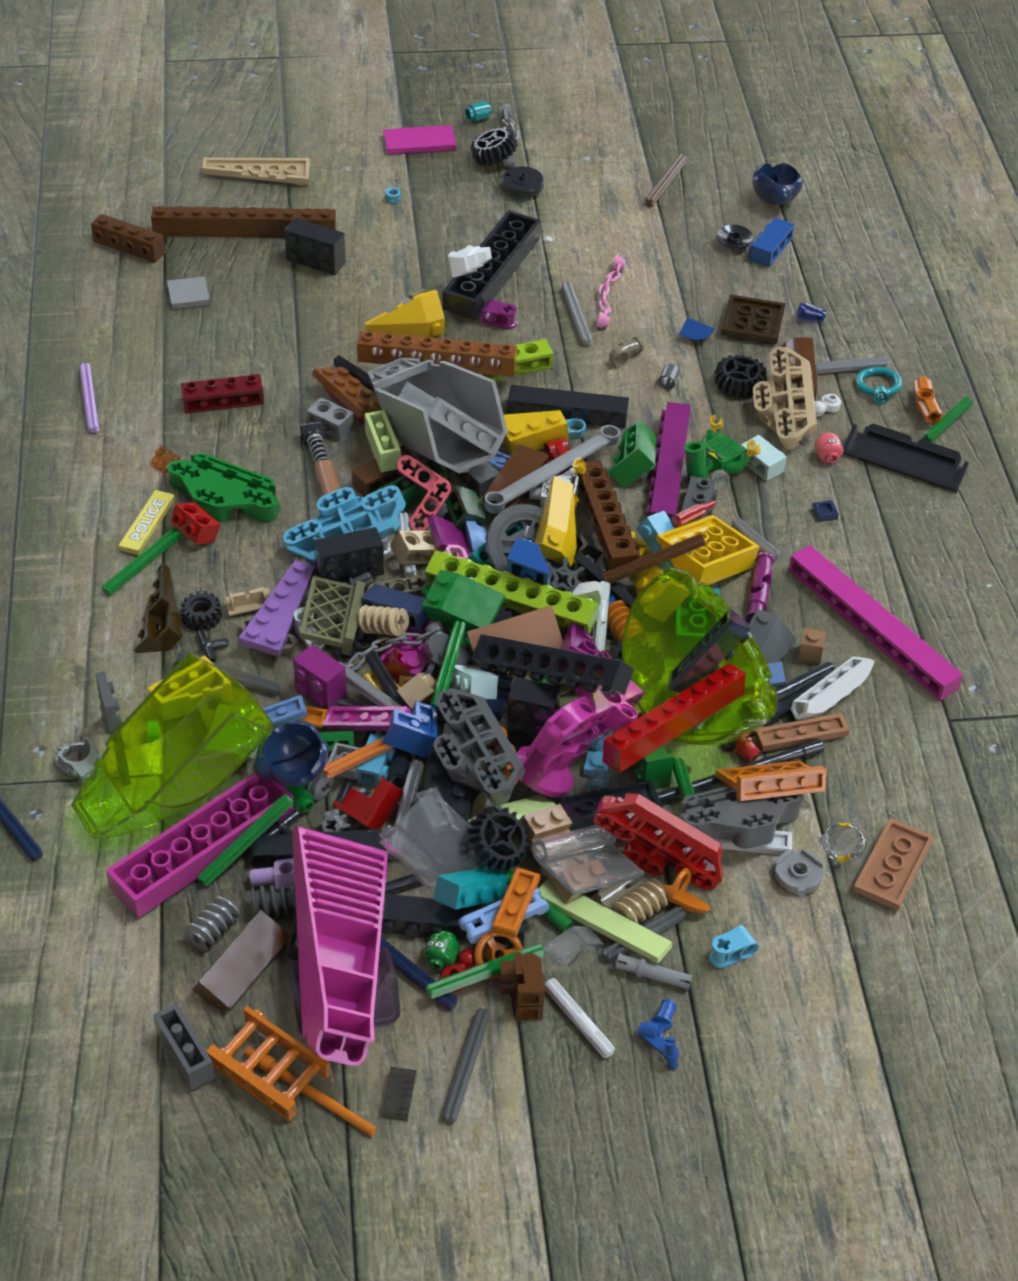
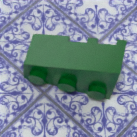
M640 419L624 431L618 446L620 453L613 458L615 466L611 467L608 471L624 489L645 472H650L655 466L656 435Z
M667 744L633 764L637 783L650 780L655 789L670 786L674 756L672 753L665 751Z

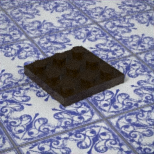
M730 294L720 335L777 344L786 303Z

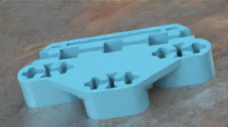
M393 485L365 497L356 496L354 490L350 487H343L319 498L317 508L320 513L316 519L288 529L283 535V540L290 554L304 557L307 563L315 565L313 540L372 527L377 528L382 539L397 531L401 523L398 516L404 510L406 503L399 488Z

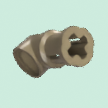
M635 336L626 343H620L609 354V360L617 367L624 365L632 354L644 351V344L641 338Z

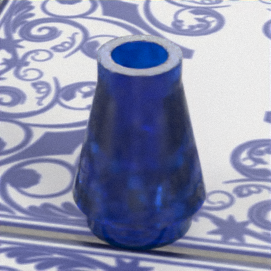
M808 302L799 304L797 318H801V320L824 321L826 310Z

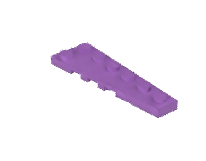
M298 560L294 561L240 635V645L280 657L287 641L289 630L291 631L293 626L294 612L299 609L300 604L303 602L305 593L315 574L314 565Z

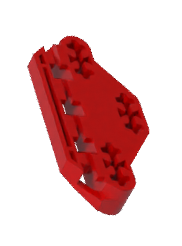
M626 794L624 799L619 796L617 798L613 796L601 798L594 816V822L597 826L615 837L626 841L623 851L625 860L654 876L662 875L666 865L676 864L675 870L678 874L684 868H688L691 872L690 881L706 890H713L722 882L724 872L722 870V862L720 861L723 854L721 843L640 794Z

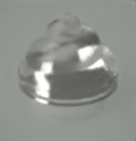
M716 470L710 476V480L716 481V490H724L730 484V476L724 470Z

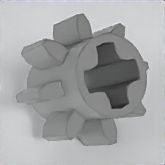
M339 808L334 809L332 813L330 811L324 812L326 818L319 822L323 827V832L345 831L347 827L351 826L347 820L348 814H340Z

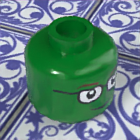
M440 931L430 936L423 956L428 962L429 967L434 970H442L454 964L460 950V945L452 933Z

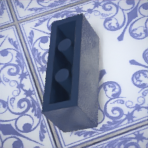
M374 584L361 597L362 606L405 609L409 615L407 629L421 632L431 621L422 607L425 600L423 597Z

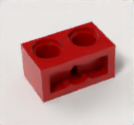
M195 502L175 504L170 523L195 545L214 543L221 525Z

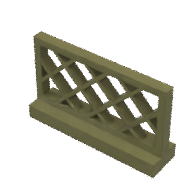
M313 576L299 638L342 648L341 654L350 656L365 582L357 581L356 586ZM315 585L323 586L326 590L320 591ZM338 591L348 592L349 594L341 596ZM332 594L336 599L329 601L326 596ZM320 599L323 604L317 605L313 600ZM341 604L345 609L338 610L335 605ZM329 608L332 613L326 615L322 610ZM317 613L320 618L314 620L310 614ZM338 618L342 623L336 625L332 619ZM325 622L329 628L323 630L319 624ZM313 627L317 632L311 633L305 631V629ZM335 632L340 639L330 637L328 634Z

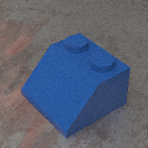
M517 537L507 557V571L514 576L529 578L541 585H549L550 570L539 546L529 539Z

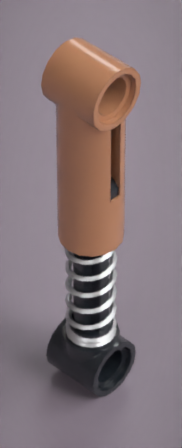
M321 421L300 424L303 444L309 445L315 464L314 471L322 495L324 496L341 489L342 487L334 464L328 458L329 455L325 448L324 431Z

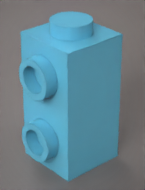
M370 734L366 745L384 736ZM392 748L357 766V783L376 787L381 778L387 780L389 774L388 765L392 762V758L396 756V749Z

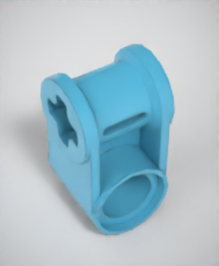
M737 926L731 931L716 936L713 939V950L709 955V961L714 967L726 968L742 959L751 957L758 950L759 944L744 926Z

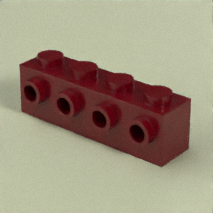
M260 374L181 383L185 414L264 405V393Z

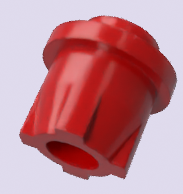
M742 737L734 744L736 747L734 753L736 755L739 754L746 763L753 762L761 753L753 743L752 737L747 739Z

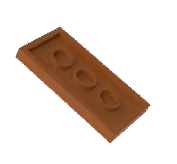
M343 367L314 368L312 376L357 417H365V413L382 410L378 398L372 394L371 390L365 388L358 379L350 375L347 369Z

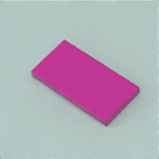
M452 125L383 129L388 155L456 150Z

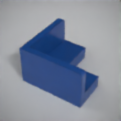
M418 701L412 707V714L394 708L390 714V727L383 738V743L426 758L437 738V708Z

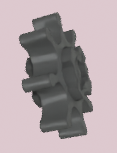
M566 557L563 558V566L559 569L553 568L549 562H546L550 570L549 585L554 589L573 593L578 584L583 583L578 578L584 575V566H580L575 571L569 570L567 568L568 558Z

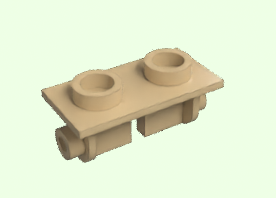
M264 587L249 590L248 595L245 594V591L229 594L224 600L229 616L259 610L269 597L270 592L269 588L264 589Z

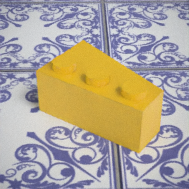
M560 410L504 415L507 433L503 442L510 455H512L519 444L538 451L544 449V443L561 438H566L569 441L568 425Z

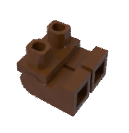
M522 952L514 953V960L500 961V994L514 993V1001H517V1021L543 1020L544 981L541 959L535 954L529 953L522 956Z

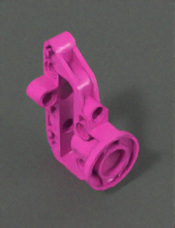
M630 680L625 696L615 694L614 697L602 694L599 690H596V693H591L582 689V687L575 689L576 695L579 698L565 705L550 717L530 746L522 747L517 751L516 754L525 769L522 781L534 791L545 796L555 798L566 796L574 785V777L570 767L576 758L585 754L593 743L612 729L618 731L637 718L638 714L633 707L638 704L645 693Z

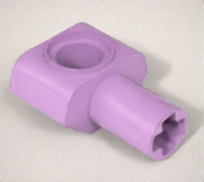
M294 859L276 860L274 867L250 870L252 887L275 884L277 892L280 885L284 886L286 892H288L290 884H293L295 888Z

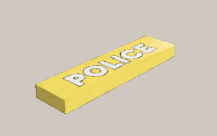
M158 490L153 492L120 542L119 551L140 555L175 501L173 494Z

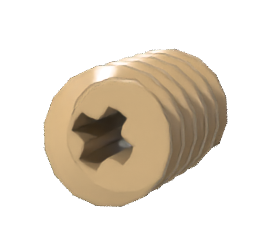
M364 605L359 610L358 623L364 633L401 636L408 628L409 615L403 608L399 610V608Z
M652 878L649 882L644 883L642 887H638L635 892H631L627 897H623L620 902H616L613 905V910L637 924L638 921L643 923L646 917L650 918L653 916V911L657 913L660 911V906L665 908L668 905L665 889L659 880Z

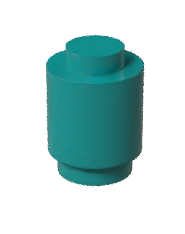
M486 101L469 105L465 109L467 120L472 122L489 118L492 112L490 104Z

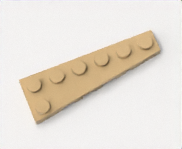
M203 158L202 170L203 174L295 183L298 186L309 185L310 158Z

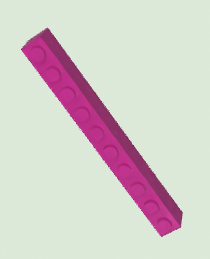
M809 545L791 555L788 571L939 701L959 690L963 674L956 667L951 665L941 654H938L924 640L912 632L910 628L899 621L895 615L891 614L878 601L867 594L864 589L854 583L850 577L846 576L833 563L828 561L819 551Z

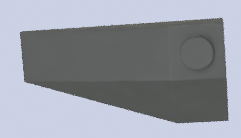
M757 609L749 624L751 626L749 631L751 635L743 644L740 643L731 664L737 668L778 662L789 655L796 642V637L779 616Z

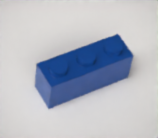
M776 217L771 223H767L765 230L760 232L757 240L750 245V261L771 267L792 240L795 224Z

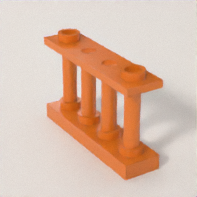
M246 1006L243 1009L246 1025L225 1048L219 1049L212 1044L206 1052L212 1060L214 1069L290 1122L296 1115L295 1097L317 1072L327 1079L330 1075L329 1062L314 1055L306 1046L268 1021L261 1011L257 1009L254 1011ZM256 1029L267 1038L245 1063L241 1062L240 1064L233 1059L232 1055ZM275 1044L288 1051L266 1077L260 1078L254 1074L253 1069ZM298 1058L308 1067L286 1092L283 1091L281 1093L274 1088L273 1084L290 1064Z

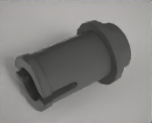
M428 500L427 502L432 506L430 507L428 504H425V509L432 512L436 509V504ZM441 506L436 516L445 520H449L451 517L447 506Z

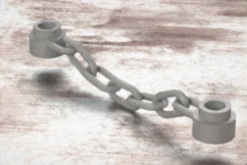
M504 104L500 107L501 117H504L502 122L507 127H510L514 134L515 132L517 133V140L519 139V131L514 129L515 122L511 119V105ZM514 154L508 156V159L503 160L504 167H515Z
M437 621L428 625L425 629L427 633L422 635L418 633H404L401 637L392 639L383 637L372 642L371 647L364 652L356 653L348 661L347 666L356 671L365 662L366 654L371 651L380 652L398 643L419 645L422 641L429 639L431 635L444 633L445 628L441 621ZM406 636L417 637V642L406 641ZM387 640L385 642L386 646L378 649V646L375 645L377 643ZM357 656H359V659L362 660L355 667V665L351 663L356 659Z

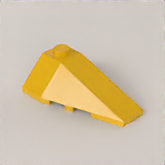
M437 290L418 294L413 297L414 300L404 305L403 303L397 305V309L390 313L384 312L365 322V331L418 337H433L445 334V317Z
M553 476L534 543L539 546L543 557L563 565V558H568L567 567L569 568L572 567L577 549L573 484Z

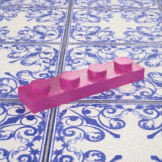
M330 706L323 722V727L327 731H388L390 727V714L394 708L410 714L411 711L407 706Z

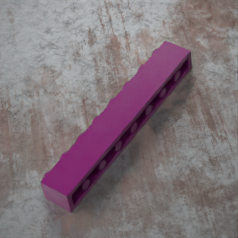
M667 402L666 410L662 409L661 421L664 423L660 422L659 435L662 436H658L657 448H660V450L656 449L655 462L658 463H655L652 474L656 477H652L650 487L654 491L649 492L648 503H651L652 506H647L646 518L665 511L671 520V517L677 512L685 453L684 446L686 445L691 404Z

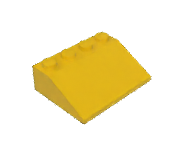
M714 515L656 536V540L663 549L695 535L702 534L705 546L670 560L681 578L688 582L690 586L696 588L705 587L753 568L760 547Z

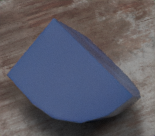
M687 317L679 335L699 341L709 337L715 328Z

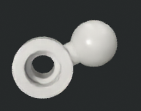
M827 394L822 397L821 401H815L816 417L822 416L825 411L832 413L839 411L841 405L840 398L835 394Z

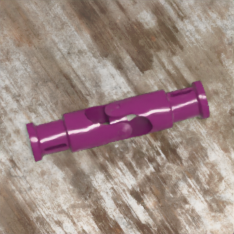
M767 552L758 553L755 560L757 565L753 570L752 586L747 605L749 612L745 617L748 624H750L757 609L763 611L767 609L769 587L773 572L771 566L775 560L774 556Z

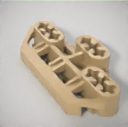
M776 347L770 352L772 375L767 382H758L753 387L754 406L759 420L778 435L782 448L784 450H793L799 445V441H803L802 437L806 433H809L811 437L818 430L810 362L788 347ZM790 357L801 361V365L795 366V362H791ZM780 362H781L782 369H783V370H782V373H781V369H780V366H779V365H780ZM802 376L803 381H800L801 388H797V383H793L792 378ZM764 396H765V402H766V406H765V407H766V408H764V402H763ZM805 398V403H802L803 410L799 409V404H795L796 399ZM807 420L804 428L797 426L798 421ZM786 423H788V424H787V427H788V430H789L788 435H787V430H786V427H785V426H786Z

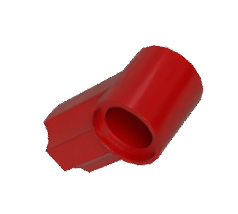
M566 438L544 443L545 454L549 455L548 460H554L570 451ZM573 465L570 466V467H568L567 469L563 470V471L560 472V473H561V474H564V473L567 472L569 469L574 468Z

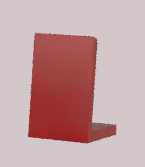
M381 778L370 798L351 787L342 803L334 800L332 804L366 826L379 830L384 825L402 795L403 790Z

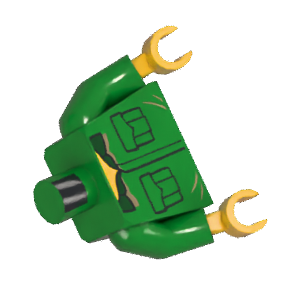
M712 415L710 417L712 426L710 430L707 429L701 441L705 444L707 471L713 472L718 477H723L730 473H739L750 462L752 455H758L761 452V447L759 444L756 445L755 440L752 439L747 443V450L722 432L715 433L716 430L723 427V420L720 418L719 422L715 424L714 422L717 417Z

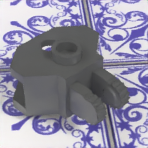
M446 633L431 635L429 639L425 640L422 646V650L427 658L425 675H432L433 669L440 672L450 638ZM461 643L456 665H467L470 655L465 644Z

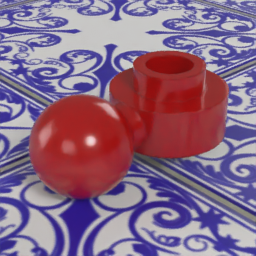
M470 949L463 950L458 956L459 964L446 967L442 973V979L475 967V952ZM465 987L460 988V989H457V990L452 991V992L461 991V990H463Z

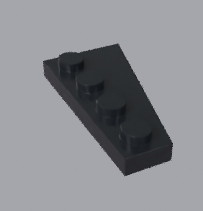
M581 552L574 558V571L578 570L580 566H584V576L587 578V582L597 581L600 583L604 581L602 574L607 570H601L595 565L596 562L589 555L585 556ZM620 582L610 584V592L614 594L617 599L616 601H624L630 609V613L639 621L645 614L641 609L639 598L630 595L628 589Z

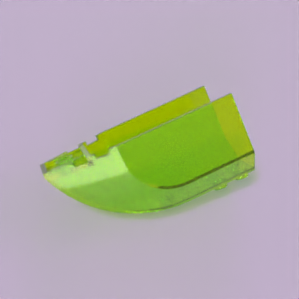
M188 652L110 735L105 743V746H107L102 757L100 759L97 758L94 762L95 769L89 779L86 778L71 806L90 836L94 839L119 836L151 826L215 792L272 733L274 723L254 696L227 671Z

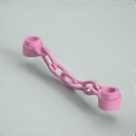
M615 256L612 270L615 271L606 276L607 281L601 284L598 290L599 295H601L599 306L602 311L599 313L596 324L598 328L608 327L610 317L607 314L611 312V308L605 300L609 293L610 282L620 278L619 270L623 271L626 260L621 256Z

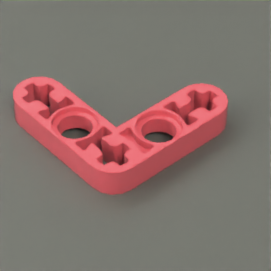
M404 455L396 464L398 472L427 491L424 499L410 518L409 526L412 531H425L429 526L427 517L422 521L423 528L419 527L417 529L414 527L415 522L413 520H418L422 515L418 511L421 510L427 516L431 514L436 515L450 494L451 485L445 478L409 455ZM402 461H410L411 463L409 466L413 469L416 468V465L420 467L415 472L414 477L410 475L413 472L412 470H410L409 468H407L406 470L402 469ZM422 471L427 472L430 476L429 481L426 483H422L418 479V474ZM443 483L446 485L444 489L447 492H442L438 498L442 499L439 502L436 497L430 496V493L435 495L438 491L436 485L440 486ZM428 500L436 504V509L432 512H428L424 508V503Z

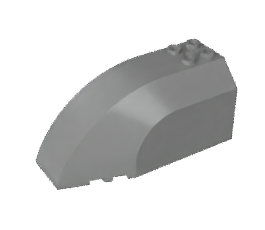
M400 358L367 371L381 409L385 410L395 437L405 447L458 473L468 472L471 467L484 465L488 460L495 457L507 433L495 380L446 361H441L438 365L434 364L433 360L421 363L420 359ZM406 382L411 383L433 398H441L502 436L493 454L491 455L429 420L425 408L398 397Z

